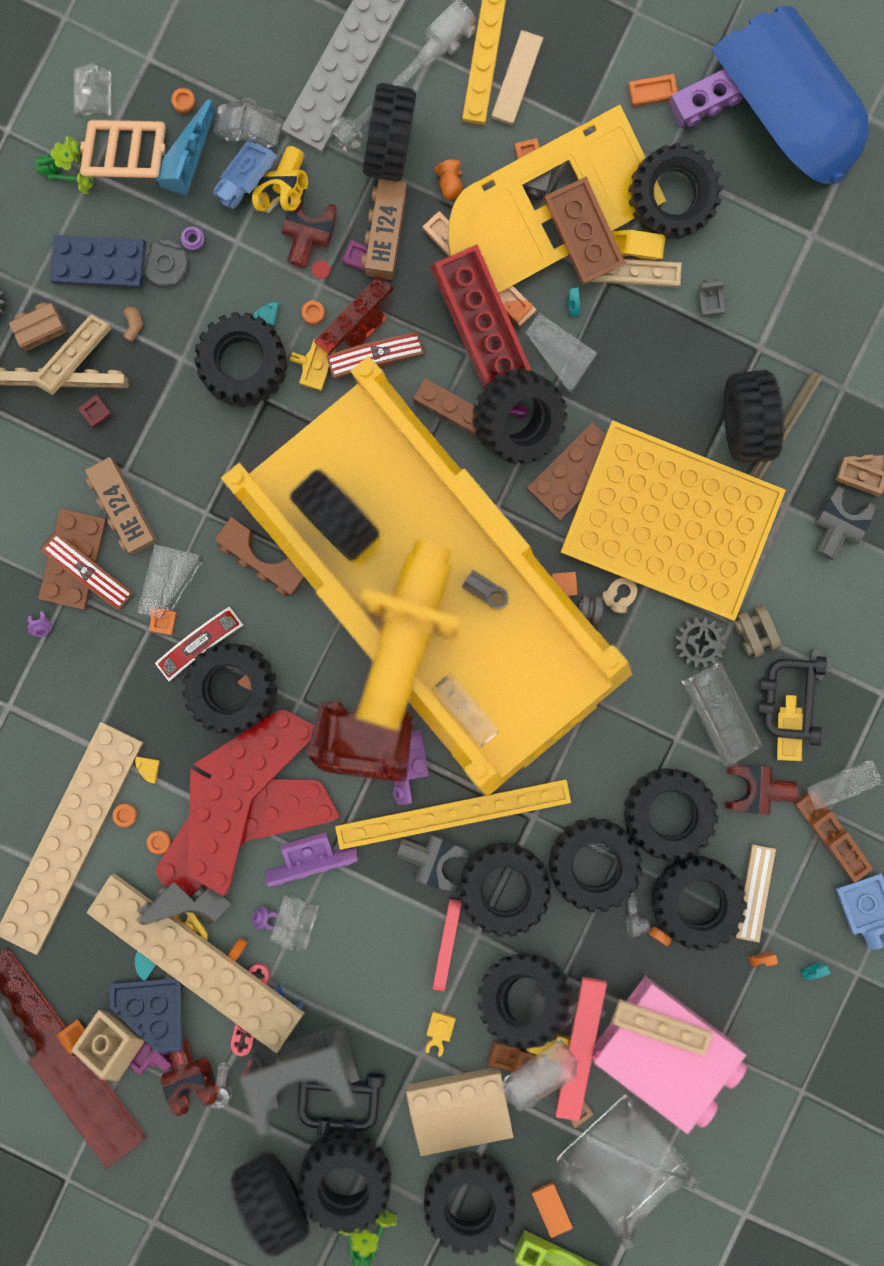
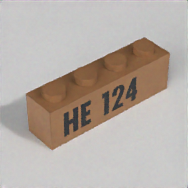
M379 179L378 187H373L372 201H375L374 209H370L368 223H372L371 231H366L365 245H368L367 253H363L361 267L365 268L366 276L390 280L394 278L407 195L406 182Z
M109 457L86 469L85 471L88 475L85 478L91 490H96L99 496L96 498L97 503L103 511H107L110 517L107 519L108 524L113 531L117 530L120 536L118 542L122 550L134 555L157 543L158 541L116 461Z

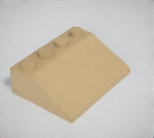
M492 1067L407 1084L406 1093L420 1156L514 1138L499 1068Z

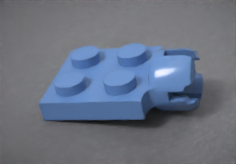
M247 141L220 176L221 180L213 190L214 196L216 197L217 195L221 199L220 202L226 207L236 208L243 199L244 193L250 194L257 187L259 180L272 167L277 155L270 149Z
M879 873L858 880L856 883L853 882L835 888L851 933L853 935L861 933L869 949H882L884 945V879L882 874Z

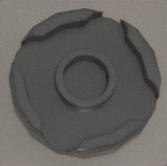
M171 240L156 241L157 243L149 245L145 252L144 274L150 282L159 287H171L181 282L188 272L189 262L186 253L180 245Z

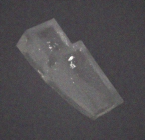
M869 760L827 777L807 787L815 809L818 810L861 794L862 791L883 783L874 761Z

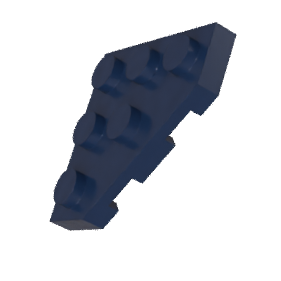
M172 978L110 984V1009L158 1054L183 1052L182 983Z

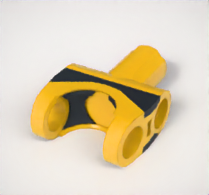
M294 146L286 147L277 171H266L259 180L252 194L253 206L257 211H267L279 198L281 206L285 211L297 209L308 187L306 172L299 170L305 157L300 149Z

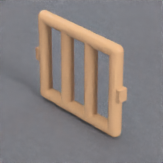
M90 120L87 124L85 142H81L80 147L83 154L80 167L81 175L157 178L160 174L162 156H165L166 146L164 144L165 123L153 121ZM96 130H110L104 167H90ZM119 130L133 131L127 168L114 167ZM142 131H156L151 168H137Z

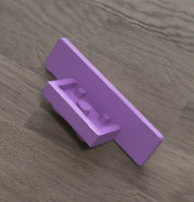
M383 726L387 740L386 750L390 758L389 770L394 783V798L398 805L411 804L409 780L429 776L422 731L415 730L401 733L400 727L397 731Z
M327 832L281 845V851L286 865L266 870L265 882L267 887L279 886L287 881L303 879L308 875L319 872L324 873L340 866H349L358 861L356 847L333 851Z

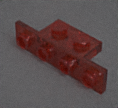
M377 276L314 340V343L328 355L343 341L350 348L362 345L387 319L378 305L394 290L393 286L380 276Z

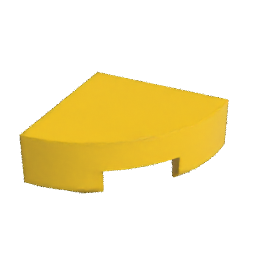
M136 756L135 763L141 776L146 781L156 784L160 760Z

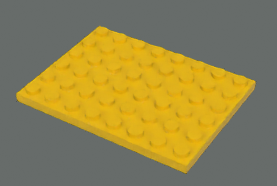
M612 420L560 553L735 621L786 490Z

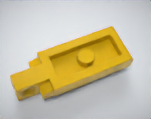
M786 695V707H780V713H778V728L802 730L803 714L802 708H797V695ZM778 737L777 760L802 761L803 740Z

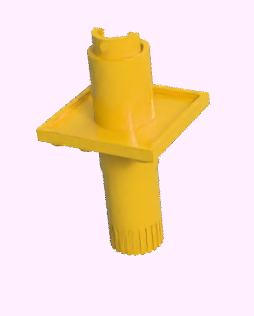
M415 540L412 553H406L393 597L364 589L361 599L365 608L368 609V614L380 618L384 614L383 619L385 623L356 718L398 731L429 636L431 637L433 630H436L438 636L451 639V636L457 637L461 619L437 611L451 566L447 564L451 553L449 549L431 542Z

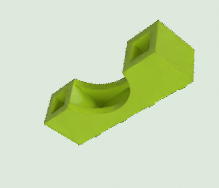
M523 1230L514 1250L515 1263L521 1266H599L526 1230Z

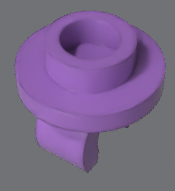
M43 611L40 612L41 617L38 620L28 616L29 625L27 628L29 634L42 637L51 631V622Z
M260 906L253 913L252 923L257 930H262L264 927L268 930H273L274 926L267 923L269 917H278V914L273 910H268L265 906Z

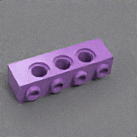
M723 69L672 94L668 106L681 129L687 125L688 127L696 125L701 121V118L707 115L712 117L722 110L721 108L727 105L732 107L738 104L744 96L726 70ZM713 91H720L723 96H716ZM693 101H699L703 106L697 107L693 104Z

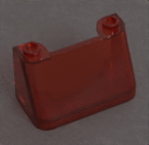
M320 702L306 754L318 769L332 774L394 782H405L407 780L413 721L411 714L407 710L404 711L399 730L397 731L356 718L357 713L347 712L339 702Z

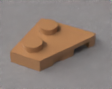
M871 454L864 455L863 457H844L841 460L835 481L879 497L884 490V455L873 456Z

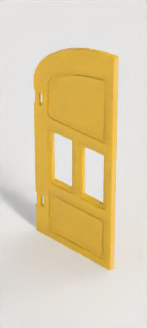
M621 105L612 108L464 189L457 197L450 213L448 226L450 256L478 244L498 293L567 256L568 253L564 244L555 249L553 248L542 226L543 222L552 218L547 206L544 205L534 210L522 186L569 160L578 180L587 176L611 231L635 219L633 213H635L634 206H629V200L632 196L628 189L633 181L631 178L633 173L646 157ZM593 126L595 132L585 137L583 131ZM656 180L654 198L657 205L666 202V199ZM493 181L495 186L484 191L482 186Z

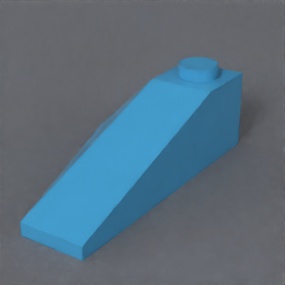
M206 100L164 156L160 167V174L156 179L161 188L187 196L215 113L212 100Z

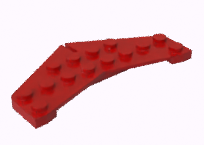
M278 710L259 722L255 727L248 729L193 764L212 776L209 779L191 769L187 865L190 877L222 896L227 895L232 886L235 874L233 872L252 801L303 748H306L314 740L319 731L318 727L287 710Z
M272 779L255 796L250 805L240 847L246 841L329 823L339 818L340 814L321 781L317 779ZM188 817L157 865L156 874L162 886L164 884L169 886L174 882L190 897L202 883L190 877L187 871Z

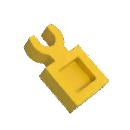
M433 1010L426 1034L431 1036L432 1039L426 1044V1053H429L431 1046L436 1045L439 1048L438 1056H442L444 1051L442 1040L450 1041L456 1020L455 1016Z

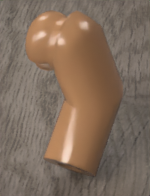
M128 306L124 310V316L127 318L129 327L123 334V337L133 343L143 327V320L140 311L136 307Z

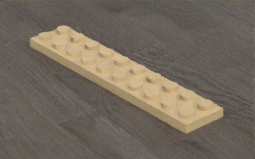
M100 722L0 922L1 938L35 955L40 953L135 762L136 756H138L144 744L143 741L104 722Z
M115 873L110 875L87 911V914L277 1053L304 1012L172 916L147 925L139 924L136 921L140 916L138 911L146 902L152 903L153 901Z

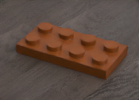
M587 176L543 197L582 285L625 264Z
M593 422L527 487V490L558 521L580 501L605 438V434Z
M60 508L55 532L97 563L107 519ZM48 557L38 599L86 610L91 590Z

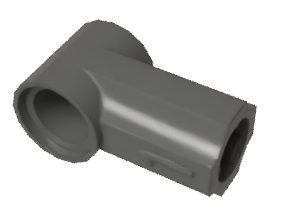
M472 570L462 586L463 589L495 610L503 609L508 603V594L504 588L497 586L474 570ZM493 593H502L505 597L504 601L501 604L492 603L491 596Z

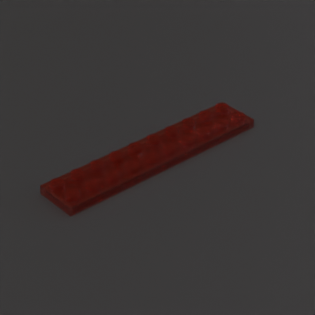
M8 947L0 951V991L3 996L8 997L12 1004L11 1009L13 1013L24 1024L23 1030L36 1044L38 1054L29 1060L28 1063L105 1169H107L143 1142L146 1136L105 1080L101 1079L74 1053H68L56 1036L66 1028Z

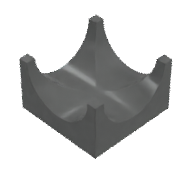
M340 1024L285 1042L277 1053L270 1048L253 1053L240 1079L258 1136L269 1132L268 1110L279 1107L278 1091L284 1086L298 1080L319 1081L332 1088L341 1098L344 1107L355 1104L350 1083L359 1081L360 1075L344 1025Z

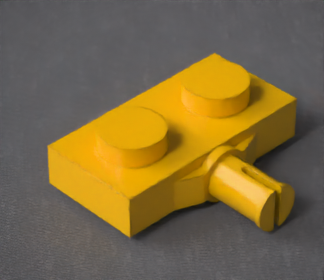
M314 339L311 349L306 356L292 352L290 361L303 366V373L299 381L300 385L322 392L330 370L326 355L335 353L336 346Z

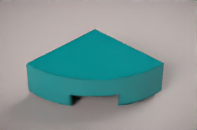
M571 288L567 295L569 313L571 318L579 317V289Z
M271 302L262 306L254 312L253 317L256 319L261 317L268 325L275 327L279 303Z
M137 951L135 968L140 978L145 981L156 964Z
M820 961L800 971L804 980H813L831 974L828 967Z

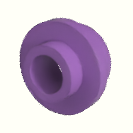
M188 227L181 234V242L188 250H197L204 244V234L197 227ZM196 236L197 240L189 242L190 237Z

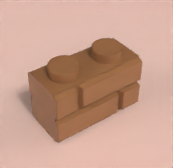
M47 302L38 304L35 310L28 314L22 312L15 315L14 320L9 322L20 348L25 352L68 332L57 308L52 303L48 304Z

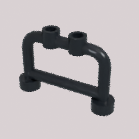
M817 656V661L779 659L769 667L767 678H762L761 692H766L765 701H760L759 715H764L765 728L772 736L811 740V745L821 746L822 727L812 726L815 679L816 675H826L827 657ZM781 668L806 669L802 730L782 729L774 725L777 673Z
M368 1073L366 1075V1084L350 1083L352 1093L370 1094L368 1118L362 1122L355 1121L354 1119L332 1120L329 1117L311 1118L307 1114L308 1090L335 1091L319 1081H297L299 1082L298 1117L305 1126L317 1128L318 1135L329 1136L331 1130H341V1135L343 1131H348L350 1135L355 1136V1131H367L376 1123L380 1088L385 1086L384 1074Z

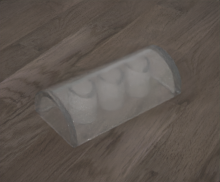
M721 661L681 681L725 767L735 764L763 746Z

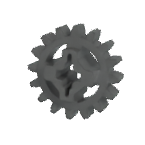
M696 617L693 618V624L685 621L684 625L686 628L679 627L677 629L681 635L674 637L675 640L679 641V644L674 646V649L681 650L678 658L685 656V664H689L692 661L694 668H697L699 663H701L703 668H706L708 665L707 661L713 665L716 663L714 657L722 658L723 655L719 650L726 649V646L721 644V641L725 640L726 636L719 635L723 629L722 627L715 629V621L707 624L706 617L702 618L701 622ZM698 627L694 635H687L691 629ZM708 631L712 633L715 641L710 638ZM701 637V641L705 642V645L699 648V644L695 643V640ZM685 645H688L690 647V649L692 650V655L689 654ZM708 649L713 650L709 656L702 658L705 651Z

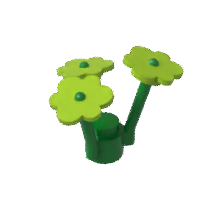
M385 1209L383 1214H379V1219L376 1221L379 1224V1228L376 1234H370L368 1230L356 1233V1231H359V1228H356L354 1233H346V1230H340V1233L348 1236L349 1257L353 1259L352 1266H371V1260L375 1259L384 1227L396 1226L397 1216L394 1213H389Z

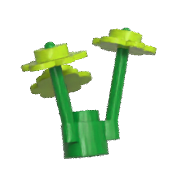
M66 136L64 144L55 143V148L51 149L49 154L35 159L37 172L40 175H47L49 180L61 179L78 182V189L83 194H88L89 188L93 185V176H82L80 172L77 176L56 173L60 167L64 170H69L73 160L77 163L80 162V145L70 136Z

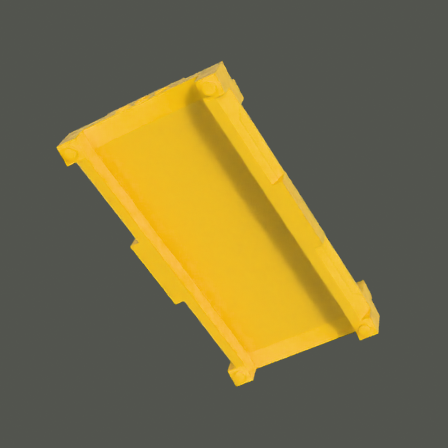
M368 356L350 371L357 382L356 386L251 473H248L238 463L221 479L258 523L268 532L373 661L385 622L383 619L384 614L382 618L368 614V609L365 608L361 599L364 589L393 597L406 553H412L415 540L431 542L451 551L447 563L451 566L437 611L460 618V627L457 637L451 636V639L438 636L437 631L433 630L431 637L429 636L422 661L419 663L408 702L452 753V756L462 766L477 787L488 797L523 766L526 768L593 712L597 708L596 705L632 676L628 661L596 631L534 557L527 542L465 469L461 470L391 386L383 371ZM321 469L361 508L380 532L379 538L356 560L349 561L289 498L291 491L314 470ZM472 570L507 591L508 603L503 609L495 610L491 608L488 604L462 588ZM495 592L491 596V602L494 604H501L505 599L504 595L500 592Z

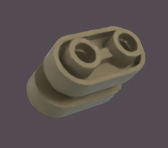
M764 605L753 608L754 616L749 617L746 612L737 615V621H734L736 631L739 635L742 634L745 640L743 647L748 656L752 655L754 659L764 655L763 647L768 646L771 651L782 647L778 633ZM757 624L763 635V638L760 639L754 628V626Z

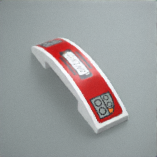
M228 607L185 637L155 664L170 682L185 671L189 664L195 662V657L199 653H204L207 648L216 646L244 625L231 607Z

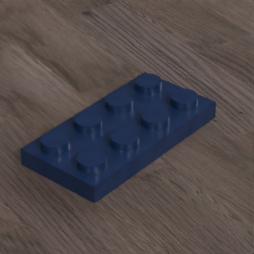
M54 235L50 281L53 284L142 288L146 242L143 239Z

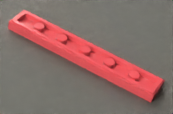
M582 977L555 1116L558 1118L580 1120L607 985L606 981Z

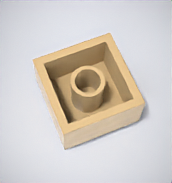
M98 1010L71 1051L101 1079L118 1081L145 1041L115 1013Z

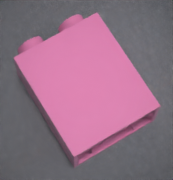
M645 975L627 999V1002L712 1031L713 1034L706 1055L702 1056L616 1026L611 1021L595 1042L592 1059L596 1065L688 1134L695 1124L703 1128L712 1120L718 1108V1104L713 1099L725 1085L727 1088L732 1089L740 1082L746 1071V1065L741 1061L746 1055L735 1042Z

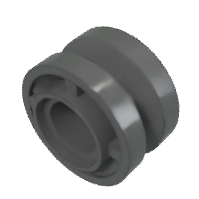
M583 593L581 599H579L578 609L594 628H598L603 614L604 603L602 602V596L595 595L593 599H590L589 594Z

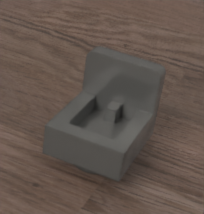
M712 278L700 284L697 293L701 317L722 315L726 312L723 296L724 281H717V279Z

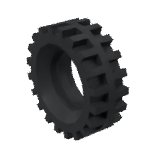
M674 143L672 146L664 145L658 150L653 151L638 165V169L631 177L633 181L628 189L632 196L629 200V206H634V218L639 217L643 222L640 226L643 229L649 228L652 230V233L662 234L668 240L672 237L677 239L683 238L703 228L717 213L715 209L721 204L722 200L719 198V192L723 190V185H718L717 179L721 174L720 171H714L712 167L715 164L714 160L708 161L704 157L706 152L702 149L699 152L693 150L694 145L691 144L681 146V143ZM668 171H678L684 174L691 181L694 189V199L691 206L681 214H669L663 211L657 205L654 198L656 180L661 174Z

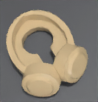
M625 578L615 580L607 591L602 592L605 605L611 607V610L616 613H626L627 607L636 598L637 586L635 582ZM622 584L628 585L631 590L630 595L626 598H621L618 603L614 602L613 599L617 595L618 586Z

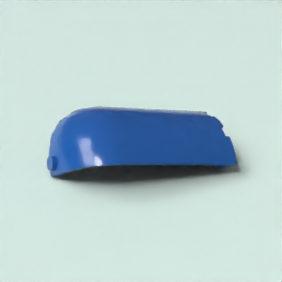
M777 7L774 13L769 15L763 12L749 20L750 25L741 31L733 30L711 51L788 158L813 180L823 184H837L844 179L845 173L863 153L869 135L868 114L862 100L794 7Z

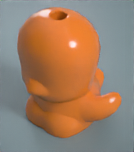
M449 159L441 162L434 168L435 173L441 178L439 180V187L441 188L442 195L450 201H456L457 197L464 190L463 184L458 177L463 174L459 170V166L462 164L459 160Z

